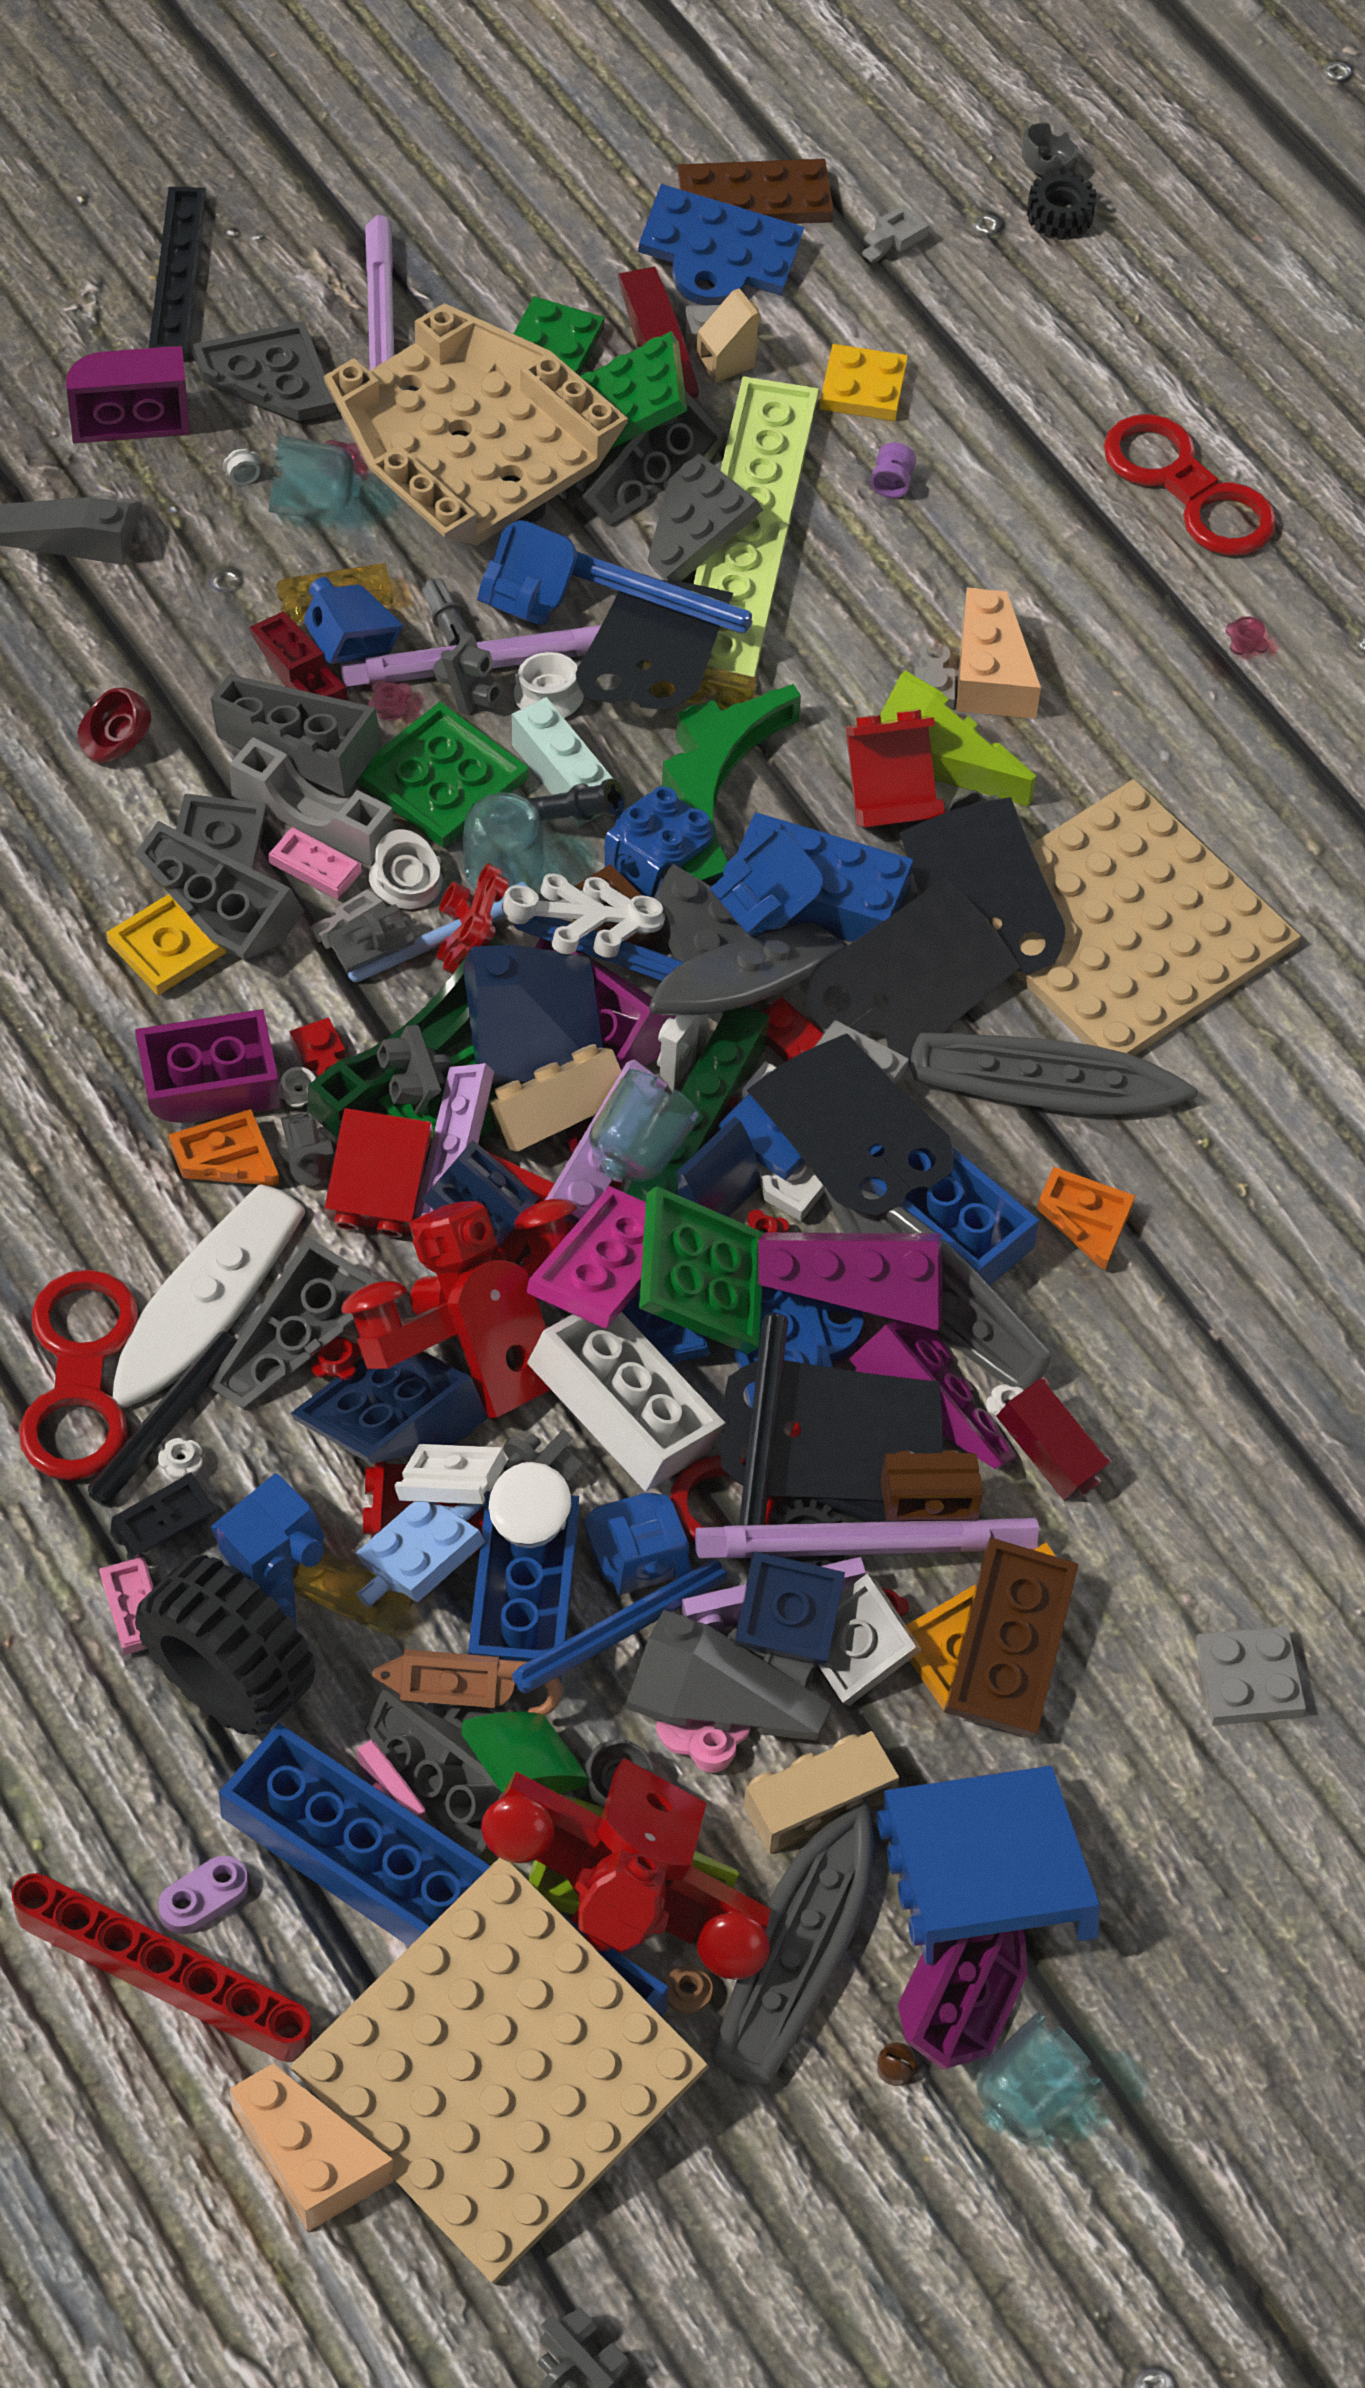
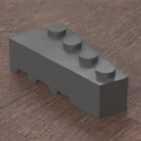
M231 674L227 676L210 698L218 738L243 749L254 737L288 754L294 768L302 777L343 796H346L381 747L376 707Z

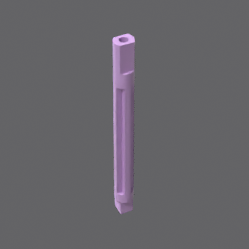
M383 215L375 216L365 225L370 370L394 356L392 223Z
M601 625L476 643L478 648L490 651L493 660L492 668L520 665L527 658L545 652L560 653L569 658L584 656ZM457 645L368 657L363 661L341 663L343 684L346 687L368 684L370 686L434 677L433 667L441 658V653L445 650L452 651Z
M1036 1518L708 1527L696 1528L695 1551L699 1558L724 1557L725 1559L752 1558L754 1551L778 1557L985 1551L986 1543L990 1537L1034 1550L1038 1547L1039 1525Z

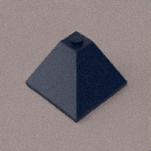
M519 945L471 947L463 969L475 1063H486L495 1071L491 1086H503L519 1080L522 1085L534 1079L535 1075L533 1072L545 1065L557 1062L560 1067L574 1060L572 1053L583 1047L596 1044L597 1049L603 1048L591 957L562 954L556 951Z
M424 1351L388 1369H367L364 1358L354 1364L356 1370L354 1377L349 1380H341L339 1377L335 1378L291 1412L295 1421L370 1464L414 1454L419 1444L454 1445L461 1439L469 1436L476 1427L488 1419L472 1378Z

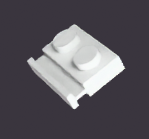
M708 1014L677 1015L675 1019H667L660 1030L658 1041L661 1042V1052L657 1060V1066L660 1067V1079L668 1084L666 1089L673 1093L696 1064V1053L702 1054L706 1046Z
M419 1444L402 1472L404 1479L402 1482H396L395 1484L398 1499L402 1501L483 1504L485 1501V1491H491L506 1464L503 1448Z

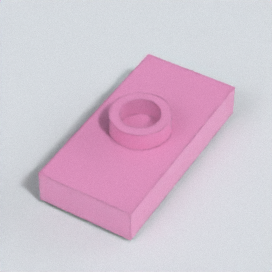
M294 827L287 832L269 853L270 864L337 900L362 873L361 863Z
M144 1556L99 1568L100 1578L123 1655L148 1649L142 1644L139 1638L140 1632L136 1629L135 1616L139 1602L154 1589Z
M370 1740L358 1747V1769L368 1783L426 1822V1809L375 1741L372 1742Z

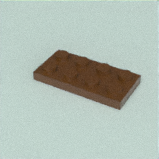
M825 158L678 164L677 177L680 190L793 224L828 223L833 221V206Z
M992 1537L989 1538L986 1543L944 1709L945 1713L1031 1739L1036 1737L1077 1574L1078 1563Z

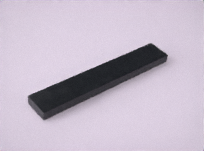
M169 186L149 348L182 346L183 361L188 362L207 193L206 188Z

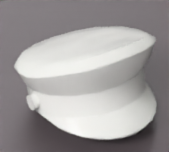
M553 652L539 653L527 658L520 665L519 672L516 674L514 699L518 707L523 709L547 697L563 718L571 715L578 709L584 699V694L576 680L577 664L571 658Z
M405 829L393 830L381 838L376 848V861L373 863L369 873V882L374 892L384 902L390 905L396 904L398 908L409 910L424 907L434 901L442 890L443 877L440 870L441 860L439 856L435 855L428 842L417 833Z
M535 1462L520 1463L505 1471L495 1482L489 1501L490 1518L498 1532L514 1545L526 1548L542 1546L554 1539L561 1529L564 1530L571 1508V1494L563 1476L546 1464Z

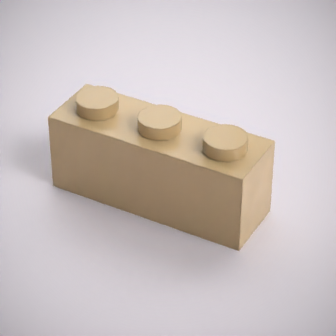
M596 1044L588 1045L572 1053L574 1060L560 1067L557 1062L535 1070L533 1072L535 1078L522 1085L519 1080L497 1088L495 1090L497 1096L488 1100L487 1107L505 1148L518 1152L595 1115L621 1073L613 1050L607 1048L597 1049Z
M873 1731L859 1737L856 1734H852L839 1740L828 1751L818 1755L815 1753L803 1755L794 1761L791 1767L776 1774L765 1772L754 1778L749 1783V1786L745 1788L743 1808L770 1855L816 1834L837 1815L864 1802L863 1800L868 1802L869 1809L883 1804L884 1790L897 1789L899 1776Z

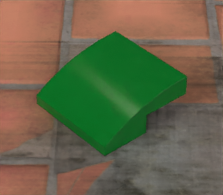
M522 1711L501 1712L463 1720L461 1735L501 1793H503L516 1771L558 1794L588 1785L589 1777L545 1715Z

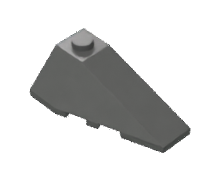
M686 391V412L611 449L582 496L584 501L607 525H611L645 504L654 495L666 490L669 478L679 471L684 463L693 459L698 453L710 461L727 440L726 435Z
M100 495L0 504V546L124 565L143 507L142 501Z
M160 821L155 824L135 853L140 862L212 943L245 960L281 945L304 913V909L291 888Z
M307 1236L207 1386L242 1409L247 1410L355 1321L352 1313L345 1314L341 1311L343 1302L356 1290L380 1281Z
M663 1610L648 1639L625 1709L669 1724L686 1726L687 1719L714 1722V1729L728 1731L731 1724L755 1726L756 1730L764 1735L817 1741L829 1716L832 1704L801 1686L798 1682L745 1648L734 1645V1641L709 1625Z
M383 1688L365 1730L396 1771L401 1773L415 1796L426 1809L437 1830L488 1864L496 1855L490 1851L483 1840L481 1823L486 1810L499 1800L502 1795L501 1791L461 1735L462 1729L413 1701H401L400 1694L390 1688Z

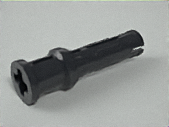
M613 778L602 781L600 785L590 787L587 784L580 783L574 785L566 793L510 800L505 806V812L517 810L520 811V814L506 816V820L511 826L517 827L523 824L570 816L580 821L590 820L594 815L602 813L611 817L618 816L624 810L625 795L621 784Z

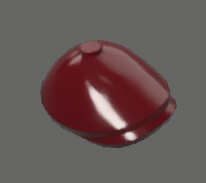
M113 688L106 691L97 699L79 724L77 731L78 743L84 755L92 762H110L135 748L145 738L151 726V709L145 698L131 689Z

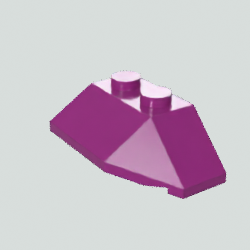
M1023 1929L934 1943L933 1964L926 1965L923 1953L921 1954L897 2007L906 2042L940 2069H948L991 2056L1028 1974L1026 1941Z

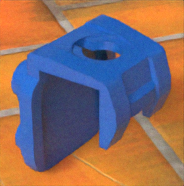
M522 520L513 522L506 526L501 534L494 558L490 560L484 573L477 601L528 622L539 625L547 624L552 609L559 607L563 602L576 564L577 552L575 545L567 537L534 523Z
M664 786L657 787L653 792L647 794L617 816L615 826L607 832L605 837V867L611 864L642 896L654 898L665 875H662L663 871L666 868H670L672 864L681 867L706 849L712 843L714 826L706 812L700 809H693L681 801L673 789Z
M774 828L760 833L730 859L724 867V876L710 887V890L747 935L753 938L766 932L768 929H779L785 926L822 892L824 879L819 867L794 837L786 830Z
M643 1493L601 1505L593 1509L586 1516L585 1532L600 1573L604 1579L615 1585L619 1596L667 1580H675L691 1572L688 1559L689 1543L675 1507L667 1495Z

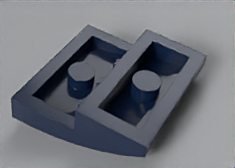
M733 1117L677 1171V1195L727 1217L761 1186L759 1166L754 1148L742 1122L736 1117Z
M472 1140L422 1200L433 1210L457 1202L478 1201L487 1208L494 1228V1235L498 1244L494 1250L495 1252L514 1229V1222L517 1216L526 1208L534 1205L539 1197Z

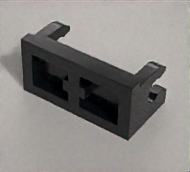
M191 1472L113 1516L110 1534L116 1544L122 1541L127 1550L126 1556L129 1561L140 1558L142 1554L196 1523L204 1522L211 1518L216 1509Z

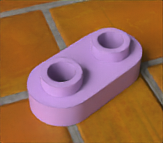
M217 1856L168 1886L162 1892L158 1901L159 1916L164 1927L175 1934H190L241 1902L248 1890V1877L244 1865L234 1857ZM221 1873H227L232 1876L229 1881L224 1883L215 1880V1877ZM181 1899L191 1902L185 1909H178L174 1906Z

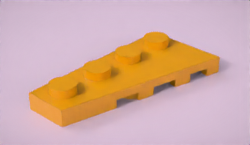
M1047 1543L1034 1549L1035 1551L1055 1556ZM976 1584L906 1625L922 1648V1651L909 1661L943 1711Z

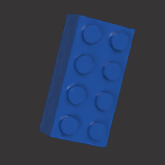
M754 813L738 852L765 830L783 829L794 837L823 874L824 885L822 892L814 901L790 920L789 924L796 925L804 922H813L828 930L837 938L853 943L903 907L910 890L913 859L764 814Z
M874 1144L868 1149L869 1154L873 1157L882 1156L885 1151L884 1147L880 1144ZM952 1146L954 1155L953 1171L930 1188L920 1187L911 1189L904 1198L905 1203L899 1206L925 1223L935 1233L942 1234V1239L991 1285L1034 1249L1039 1219ZM925 1148L913 1150L908 1156L909 1165L919 1171L932 1168L936 1162L934 1153ZM877 1177L865 1178L858 1186L860 1189L881 1197L887 1191L886 1183Z
M487 1491L482 1537L485 1543L480 1547L468 1654L499 1657V1660L529 1662L567 1640L579 1526L580 1496L571 1495V1508L564 1530L561 1529L556 1537L545 1545L526 1548L514 1545L498 1532L490 1518L489 1501L491 1491ZM561 1674V1675L558 1676V1678H559L561 1684H562L563 1674Z

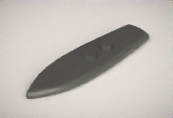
M804 922L762 933L753 938L741 939L697 955L676 967L662 980L655 990L649 1010L652 1014L703 1015L744 1007L775 995L814 974L819 965L846 946L831 932L813 922Z
M920 1033L911 1052V1071L915 1081L983 1097L1052 1110L1087 1114L1147 1112L1170 1107L1194 1099L1198 1095V1090L1149 1061L1124 1052L1075 1042L998 1035Z
M859 1188L860 1194L867 1199L881 1198L877 1194ZM825 1189L834 1214L844 1233H935L925 1223L900 1206L877 1216L861 1213L837 1203ZM942 1239L943 1322L939 1331H934L1003 1384L1011 1387L1018 1386L1025 1390L1038 1379L1043 1378L1051 1360V1352L981 1275Z
M866 1800L837 1815L811 1838L796 1855L782 1876L766 1906L771 1909L768 1927L765 1930L770 1942L768 1960L764 1967L755 1975L736 1980L712 2052L713 2062L738 2079L764 2085L772 2081L813 2014L849 1947L866 1902L873 1866V1828L869 1804Z

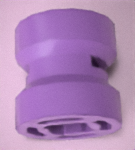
M896 442L887 443L879 449L876 459L877 466L873 469L870 481L872 488L878 494L888 498H899L906 494L910 485V475L914 471L916 464L914 451L908 446Z

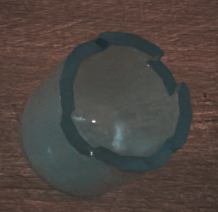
M278 435L274 471H280L281 478L273 477L268 512L319 519H335L341 516L347 510L351 497L359 498L362 474L354 473V461L350 453L343 447L334 444Z
M500 792L487 795L474 803L466 815L463 830L462 866L465 871L466 881L476 890L477 880L482 869L487 863H490L502 869V876L509 879L508 888L520 882L526 883L531 889L536 887L543 876L545 858L543 824L537 809L527 799L513 793Z
M629 1069L624 1077L620 1079L593 1123L589 1133L591 1149L596 1158L601 1162L600 1170L611 1179L619 1182L623 1178L631 1181L646 1182L657 1177L694 1129L697 1122L696 1118L699 1115L693 1104L679 1091L674 1089L671 1095H668L663 1090L654 1086L658 1079L657 1077L640 1070Z
M1041 2013L1034 2014L978 2071L976 2079L977 2095L984 2106L979 2114L986 2125L997 2135H1000L1005 2130L1015 2139L1022 2141L1041 2140L1102 2090V2080L1098 2077H1094L1091 2080L1085 2071L1091 2064L1089 2058L1059 2026L1052 2032L1043 2026L1046 2019Z

